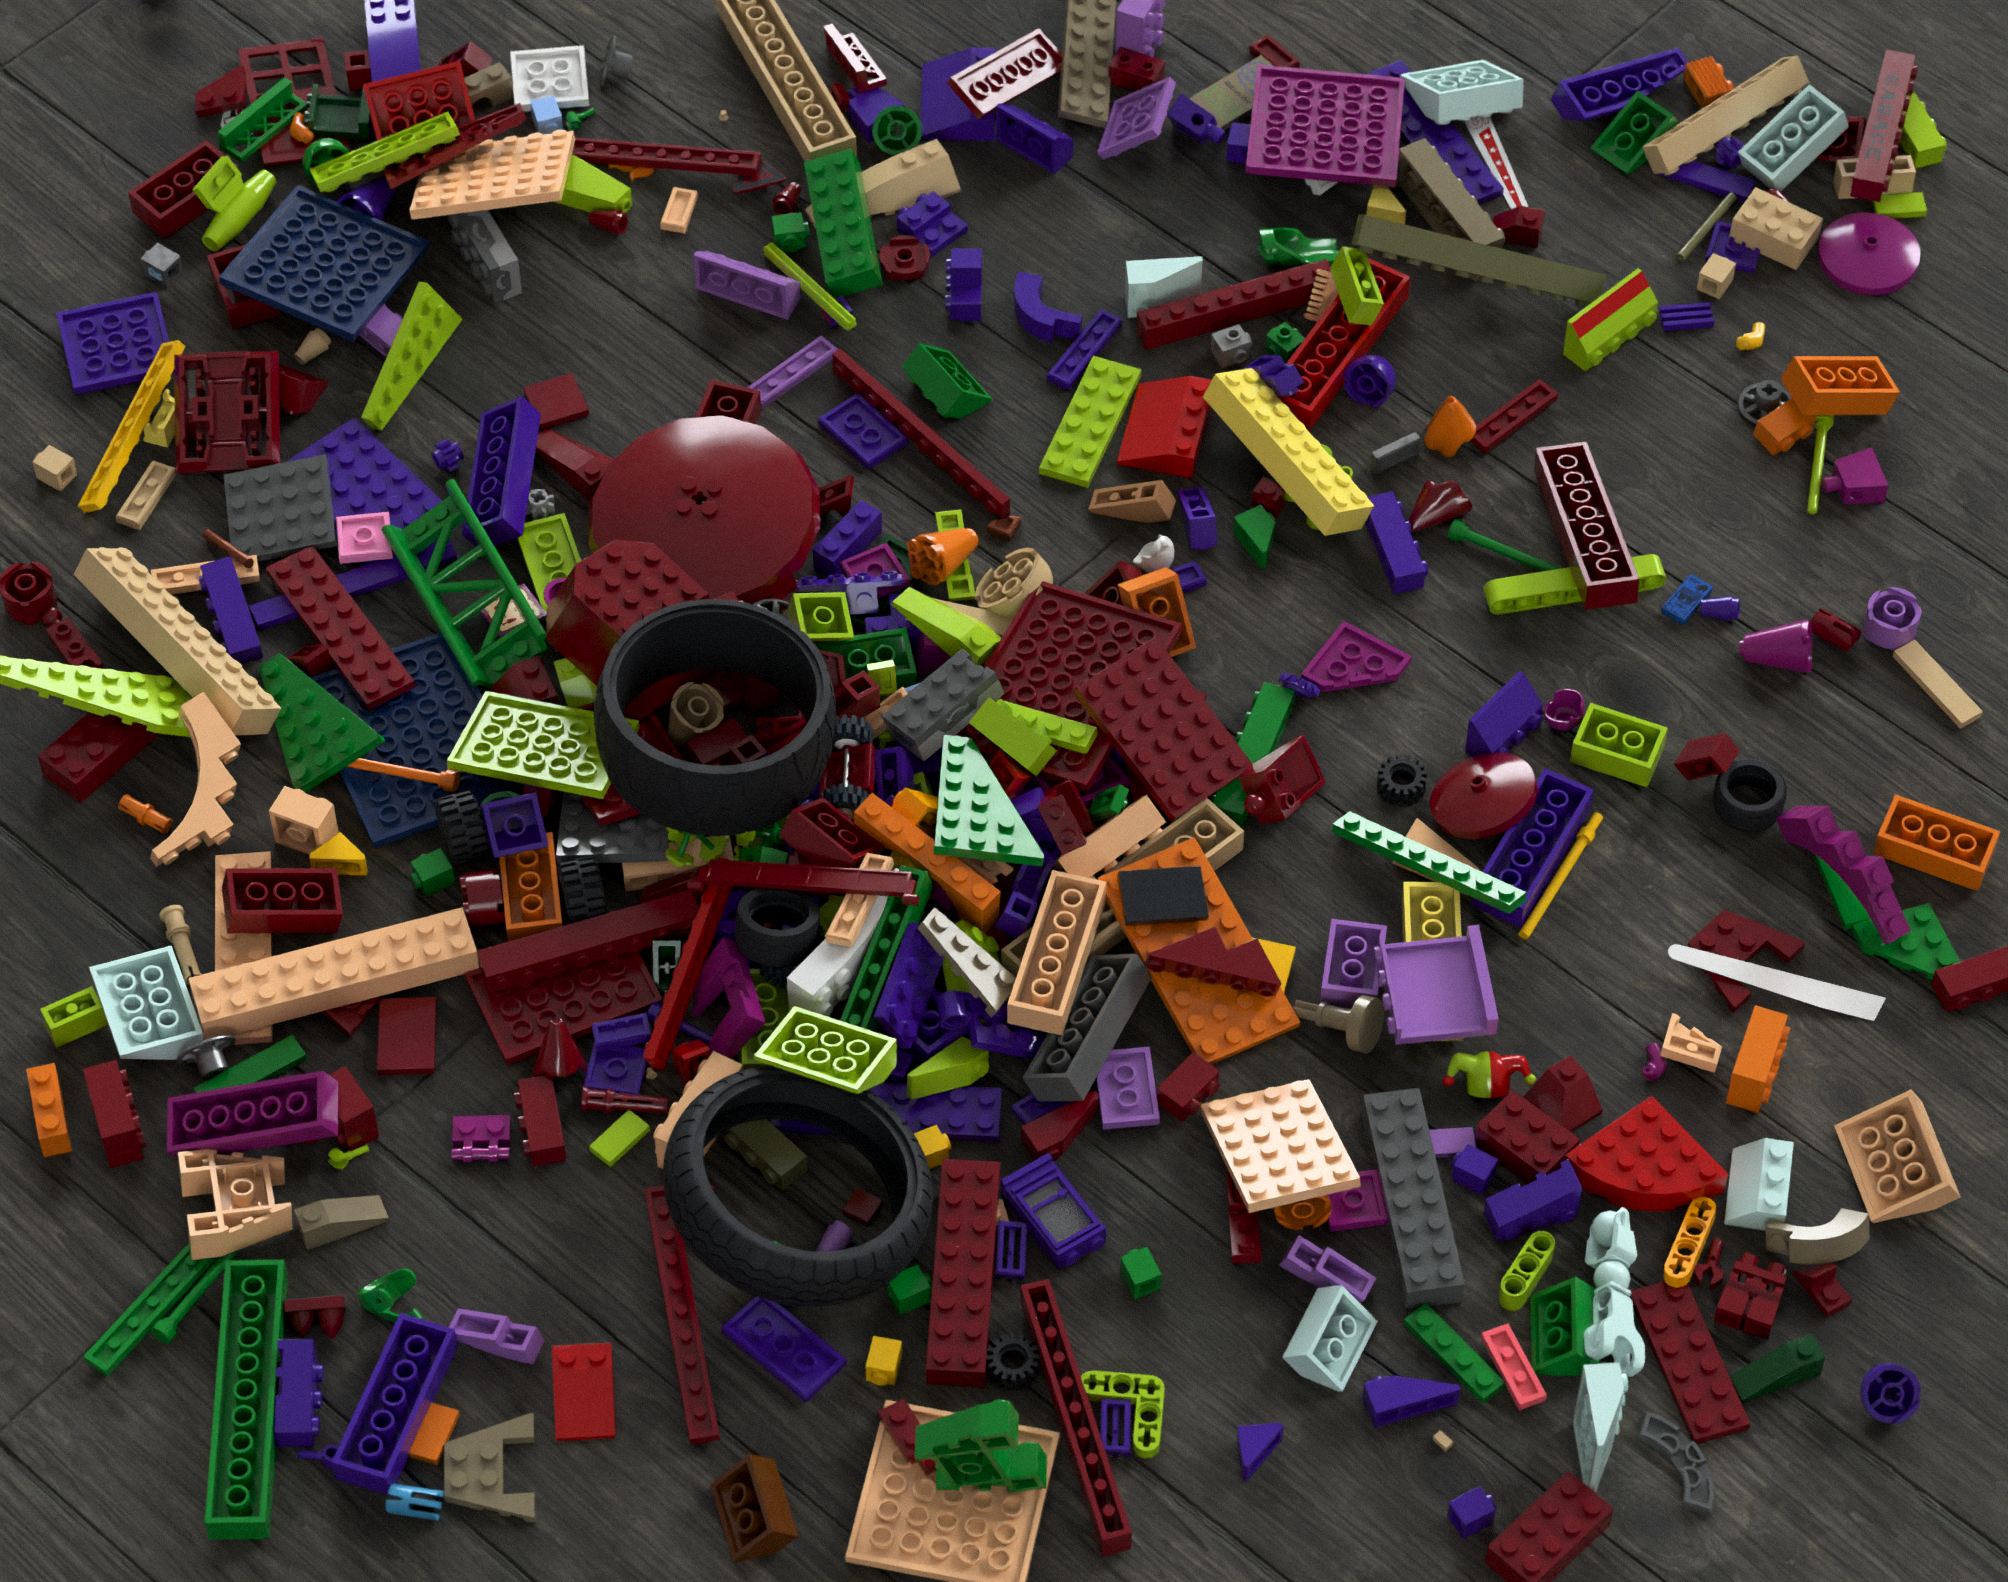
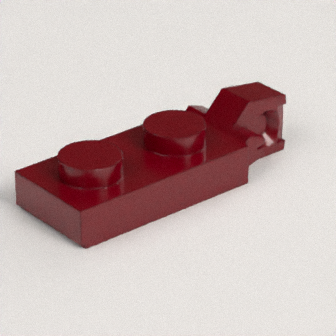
M903 1398L878 1411L879 1419L907 1463L910 1462L913 1465L918 1462L926 1476L937 1471L935 1462L932 1459L915 1460L916 1426L921 1424L906 1400Z

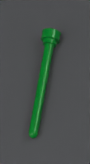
M1455 519L1449 529L1447 538L1455 542L1467 540L1542 572L1562 569L1470 531L1469 527L1465 526L1466 523Z
M239 1250L218 1257L171 1315L155 1323L151 1328V1333L157 1340L164 1344H169L177 1335L178 1323L223 1271L225 1261L232 1260Z

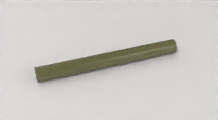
M1728 193L1676 255L1679 261H1685L1713 228L1716 221L1737 199L1735 194Z

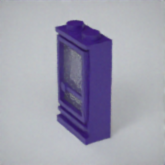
M1047 1153L1001 1179L1000 1190L1003 1199L1022 1223H1027L1029 1233L1059 1270L1066 1265L1071 1266L1075 1264L1081 1256L1088 1252L1099 1250L1106 1243V1226L1102 1225L1054 1163L1051 1155Z

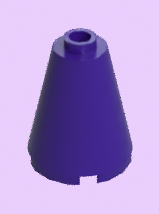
M377 177L340 196L336 202L382 221L395 195V188L390 189L387 178Z

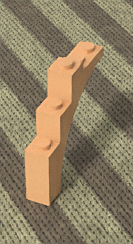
M204 692L180 707L179 716L190 734L196 752L198 768L197 790L193 803L181 824L166 840L152 850L150 859L156 867L162 863L165 865L172 863L179 857L178 853L186 848L188 851L194 849L202 842L201 839L209 847L214 843L220 845L231 837L230 833L233 823L218 803L220 802L221 805L225 804L235 796L237 783L225 768L223 762L228 764L238 757L241 743Z

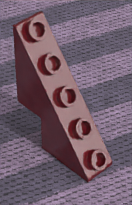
M1215 927L1149 952L1144 964L1145 967L1154 972L1166 971L1175 973L1181 978L1192 977L1201 979L1211 985H1227L1237 991L1249 990L1258 992L1259 995L1264 997L1277 995L1282 984L1257 938L1227 950Z

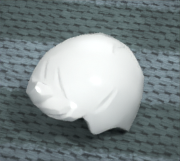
M1158 535L1156 541L1147 543L1141 549L1133 563L1146 573H1151L1165 567L1169 568L1174 559V545L1168 537Z

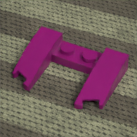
M724 937L712 951L701 970L694 989L695 1002L692 1008V1015L699 1017L725 989L731 1009L716 1029L708 1047L710 1055L715 1051L732 1059L766 1022L746 957L739 951L735 941Z

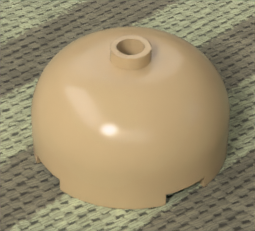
M1033 548L1016 550L1006 555L1007 561L995 571L990 568L981 579L975 591L974 598L977 600L980 609L989 610L1003 617L1014 619L1028 594L1038 588L1037 596L1043 590L1039 586L1042 581L1053 584V575L1049 565Z

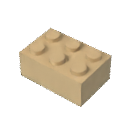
M1755 187L1733 218L1729 237H1734V242L1741 245L1742 241L1745 242L1746 247L1755 250L1759 248L1760 254L1797 270L1817 241L1823 218Z

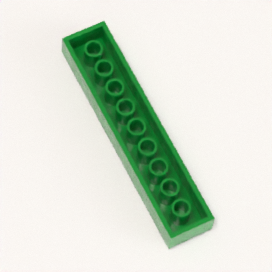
M284 1260L225 1261L205 1526L209 1540L270 1539L277 1441L275 1436V1402L279 1386L276 1368L280 1367L281 1361L279 1350L277 1349V1340L284 1339L286 1315L284 1300H287L288 1274Z

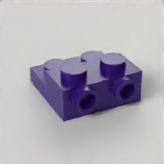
M934 191L928 195L925 193L921 194L913 206L910 208L905 206L897 214V231L902 235L918 238V242L923 245L925 243L929 248L931 258L968 232V225L951 212V204Z

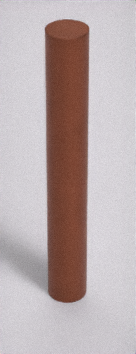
M210 529L204 531V539L246 568L253 566L254 560Z

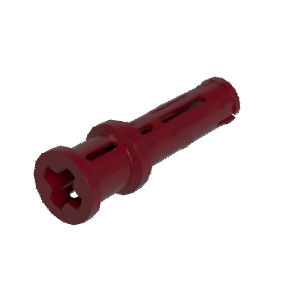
M584 1086L581 1111L586 1112L587 1109L605 1110V1113L610 1114L614 1110H630L667 1115L669 1097L615 1093V1090L612 1088H608L606 1091L590 1090L588 1086Z

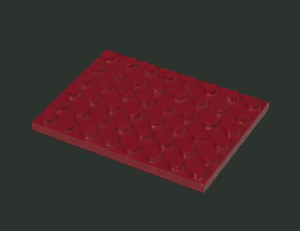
M1042 581L1039 586L1043 590L1037 596L1038 588L1028 594L983 669L989 667L996 672L1004 691V695L999 699L1097 727L1098 735L1087 754L1050 744L1057 751L1038 774V776L1060 783L1072 779L1076 788L1089 791L1114 746L1074 695L1073 690L1154 637L1158 639L1169 654L1183 631L1182 624ZM970 723L955 735L972 738L983 758L992 760L999 749H1001Z

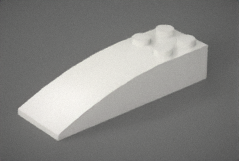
M878 896L853 948L827 943L825 939L787 977L790 1010L796 1006L829 1017L833 1008L840 1001L848 998L889 896Z

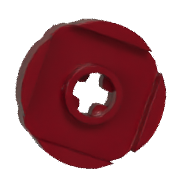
M902 235L893 237L889 240V244L885 247L883 245L880 249V266L885 272L886 277L890 280L921 279L925 276L926 270L930 265L928 246L925 243L923 245L918 242V238ZM906 255L908 260H902V256Z

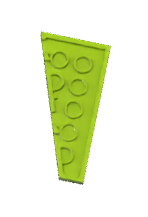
M418 282L361 416L375 430H383L462 321V318L428 283Z

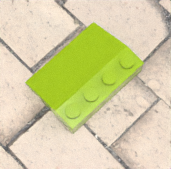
M794 1006L754 1055V1060L858 1094L883 1083L896 1067L897 1039Z

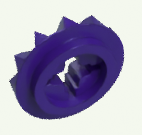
M1283 673L1278 679L1282 683V687L1295 690V694L1311 699L1312 697H1318L1320 693L1316 685L1295 675Z

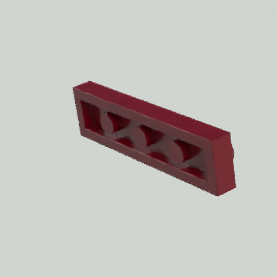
M1541 379L1537 380L1476 425V433L1470 442L1483 453H1487L1557 401L1558 393Z

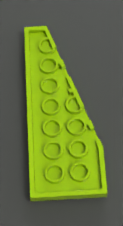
M0 656V684L18 690L29 688L39 692L38 696L46 699L49 698V695L64 699L63 704L103 717L109 714L122 718V723L132 725L134 721L146 725V730L154 733L190 737L187 728L179 716L181 705L193 697L172 677Z

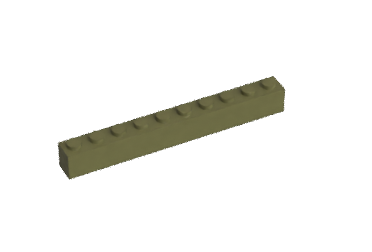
M1358 215L1351 244L1359 246V252L1373 255L1375 250L1383 252V258L1397 260L1399 256L1407 258L1406 263L1421 266L1423 262L1431 264L1430 269L1445 272L1446 268L1456 270V276L1470 278V274L1480 276V282L1494 284V280L1504 282L1503 287L1518 290V286L1528 288L1527 293L1542 296V292L1552 294L1551 299L1561 302H1566V298L1576 300L1575 305L1587 307L1601 296L1606 274L1368 215Z

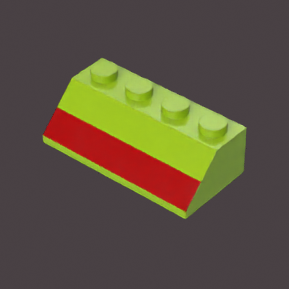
M1639 268L1567 321L1563 355L1584 371H1587L1593 365L1597 366L1600 364L1605 356L1611 352H1616L1621 344L1628 339H1633L1642 328L1650 326L1656 320L1658 301Z

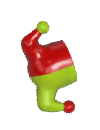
M1483 1051L1475 1056L1460 1052L1454 1054L1450 1060L1447 1074L1442 1080L1445 1086H1452L1454 1075L1461 1070L1466 1073V1089L1469 1095L1480 1098H1499L1510 1093L1511 1075L1514 1072L1520 1071L1527 1085H1533L1536 1082V1077L1531 1074L1526 1058L1521 1055L1502 1056L1497 1052Z

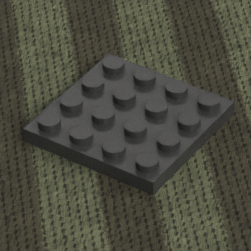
M326 454L224 474L230 544L247 556L257 555V560L260 562L290 556L309 546H313L316 550L338 546L329 465Z
M563 791L556 852L557 864L588 856H593L597 863L668 861L665 851L669 848V831L666 826L660 825L642 814L599 826L579 794Z

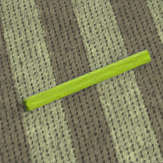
M769 243L763 247L764 255L789 278L799 281L800 288L845 330L850 331L856 327L855 317L774 243Z

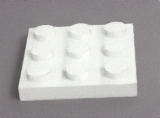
M584 45L510 52L514 104L521 103L523 111H531V100L553 95L558 108L589 106Z

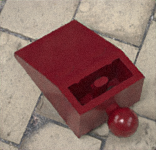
M1304 734L1299 735L1253 763L1238 776L1247 795L1244 800V808L1250 815H1256L1260 825L1285 820L1326 783Z

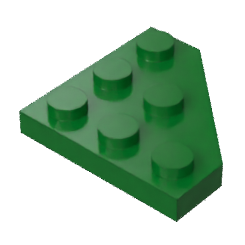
M1930 903L1902 910L1911 931L1889 944L1882 942L1871 919L1852 925L1851 931L1862 953L1872 957L1876 954L1888 959L1892 965L1907 971L1913 969L1926 974V978L1932 981L1935 970L1960 962Z

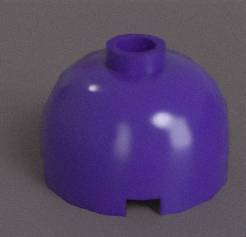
M1361 356L1354 360L1344 372V375L1346 374L1345 390L1349 397L1359 405L1363 406V402L1372 405L1371 407L1380 406L1395 390V370L1391 363L1381 356Z
M1894 1363L1879 1364L1871 1368L1863 1377L1860 1385V1399L1866 1411L1878 1421L1901 1423L1910 1418L1918 1409L1921 1385L1916 1376L1904 1366Z

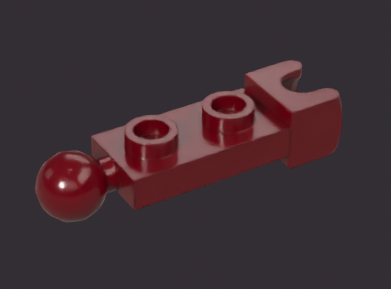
M46 608L41 615V620L48 627L46 628L47 636L67 665H84L91 668L104 669L102 661L88 645L69 617L62 620V613L58 608Z

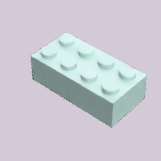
M1809 84L1738 151L1743 167L1770 189L1773 187L1775 190L1779 189L1782 191L1849 127L1845 112Z

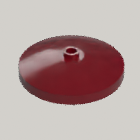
M1508 753L1481 754L1458 763L1439 779L1430 796V811L1437 826L1444 833L1452 837L1469 840L1487 838L1508 830L1527 815L1537 798L1538 784L1532 768L1520 757Z

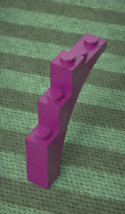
M1797 805L1776 817V821L1787 843L1797 844L1810 850L1827 863L1848 885L1864 907L1884 944H1889L1911 931L1890 885L1894 880L1884 857L1867 856L1856 831H1840L1829 806Z

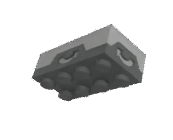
M482 210L448 215V220L453 229L450 231L451 239L455 245L458 244L460 246L463 260L465 262L469 261L474 278L480 279V285L485 296L489 295L495 304L521 294L518 259L489 211Z
M961 649L882 715V719L891 738L925 761L942 747L944 735L955 736L969 724V721L988 697L997 701L1004 695V691L996 672L989 667L983 669L982 666L974 664L971 655Z

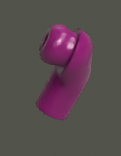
M1651 1043L1645 1048L1650 1062L1646 1067H1642V1074L1646 1080L1655 1081L1661 1077L1667 1068L1665 1058L1660 1056L1661 1049L1658 1043Z

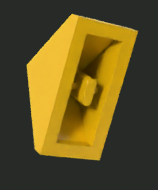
M341 832L314 850L309 856L311 868H337L338 875H367L368 873L365 855Z

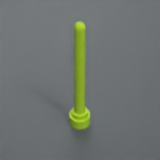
M1816 415L1817 418L1814 423L1817 433L1807 512L1811 515L1816 514L1818 511L1827 431L1833 426L1834 415Z

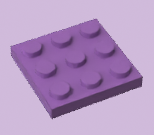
M1171 77L1114 101L1097 152L1103 160L1111 156H1117L1130 148H1136L1140 144L1154 140L1160 135L1176 84Z

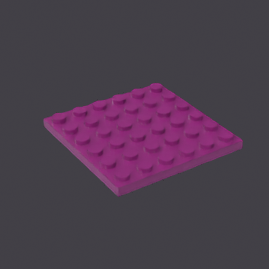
M1257 65L1246 174L1396 187L1405 78Z

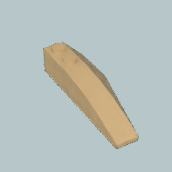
M937 139L895 155L861 172L870 219L871 215L885 212V215L895 214V210H900L905 206L910 208L923 193L928 195L934 191L944 199L961 192L949 155ZM812 205L805 209V214L815 226Z

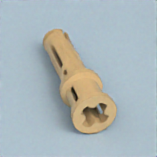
M170 905L161 910L159 917L162 922H165L167 928L166 938L174 945L184 981L190 985L189 978L192 977L191 974L194 977L202 974L189 941L191 930L185 924L183 918L184 909L180 905Z

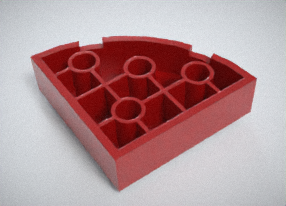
M1653 1096L1565 1154L1564 1161L1569 1159L1584 1191L1591 1195L1595 1193L1598 1196L1608 1199V1203L1639 1211L1676 1210V1207L1690 1205L1694 1199L1699 1197L1712 1199L1725 1191L1728 1173Z

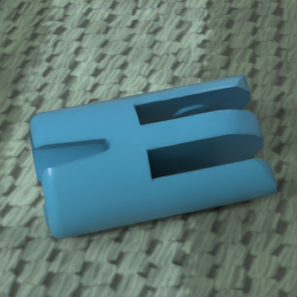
M401 1484L390 1485L387 1494L402 1500H386L387 1513L439 1521V1514L413 1510V1506L441 1509V1502L415 1498V1494L443 1497L444 1491Z

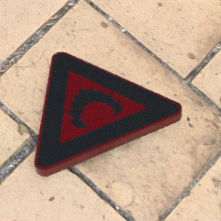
M761 159L757 176L738 175L733 187V193L737 195L748 191L754 192L756 189L783 183L786 181V176Z

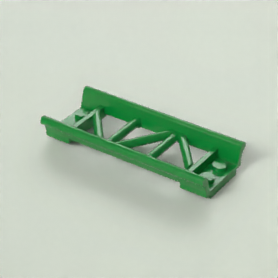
M450 479L446 482L449 497L404 529L385 525L381 531L472 687L482 685L491 689L514 663L538 655L541 658L543 656L542 652L548 648L544 641L547 634L454 479ZM465 521L479 545L436 575L453 529ZM437 541L425 571L417 554ZM480 556H486L498 576L496 579L443 583ZM491 590L455 617H452L439 595L443 593ZM500 598L480 653L475 656L460 630L461 625ZM512 600L524 622L496 641L506 611Z

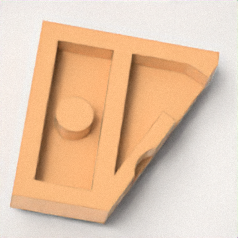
M1672 1013L1660 1056L1715 1073L1722 1046L1714 1040L1705 1037L1695 1027L1689 1030L1679 1023L1681 1017Z

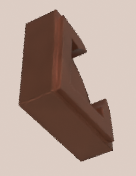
M1008 516V518L998 521L997 519L993 520L986 527L987 533L1010 542L1022 524V518Z

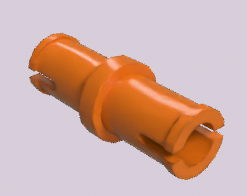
M125 794L121 798L118 809L137 818L138 823L142 825L147 824L164 835L171 829L173 819L154 810V806L149 803L143 804L129 794Z

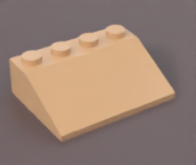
M1912 1089L1834 1125L1872 1223L1935 1210L1961 1198L1923 1102Z

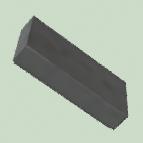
M1414 432L1373 451L1370 466L1372 472L1375 475L1419 455V435Z

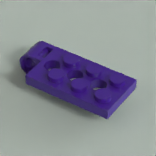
M947 991L937 997L941 1027L947 1030H956L968 1024L973 1048L1034 1059L1048 1032L1031 1029L1035 1034L1034 1036L1026 1027L1007 1023L1008 1001L1006 1000L998 1011L990 1017L985 1011L987 1005L980 997L975 999L970 993ZM979 1019H982L987 1024V1027L982 1025ZM1003 1023L1007 1024L1010 1027L1011 1031H1009V1029L1005 1025H1003Z

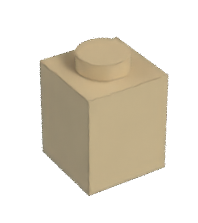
M1713 253L1699 273L1697 290L1720 299L1733 281L1736 263Z
M51 445L38 453L32 461L36 478L59 491L77 475L74 459Z

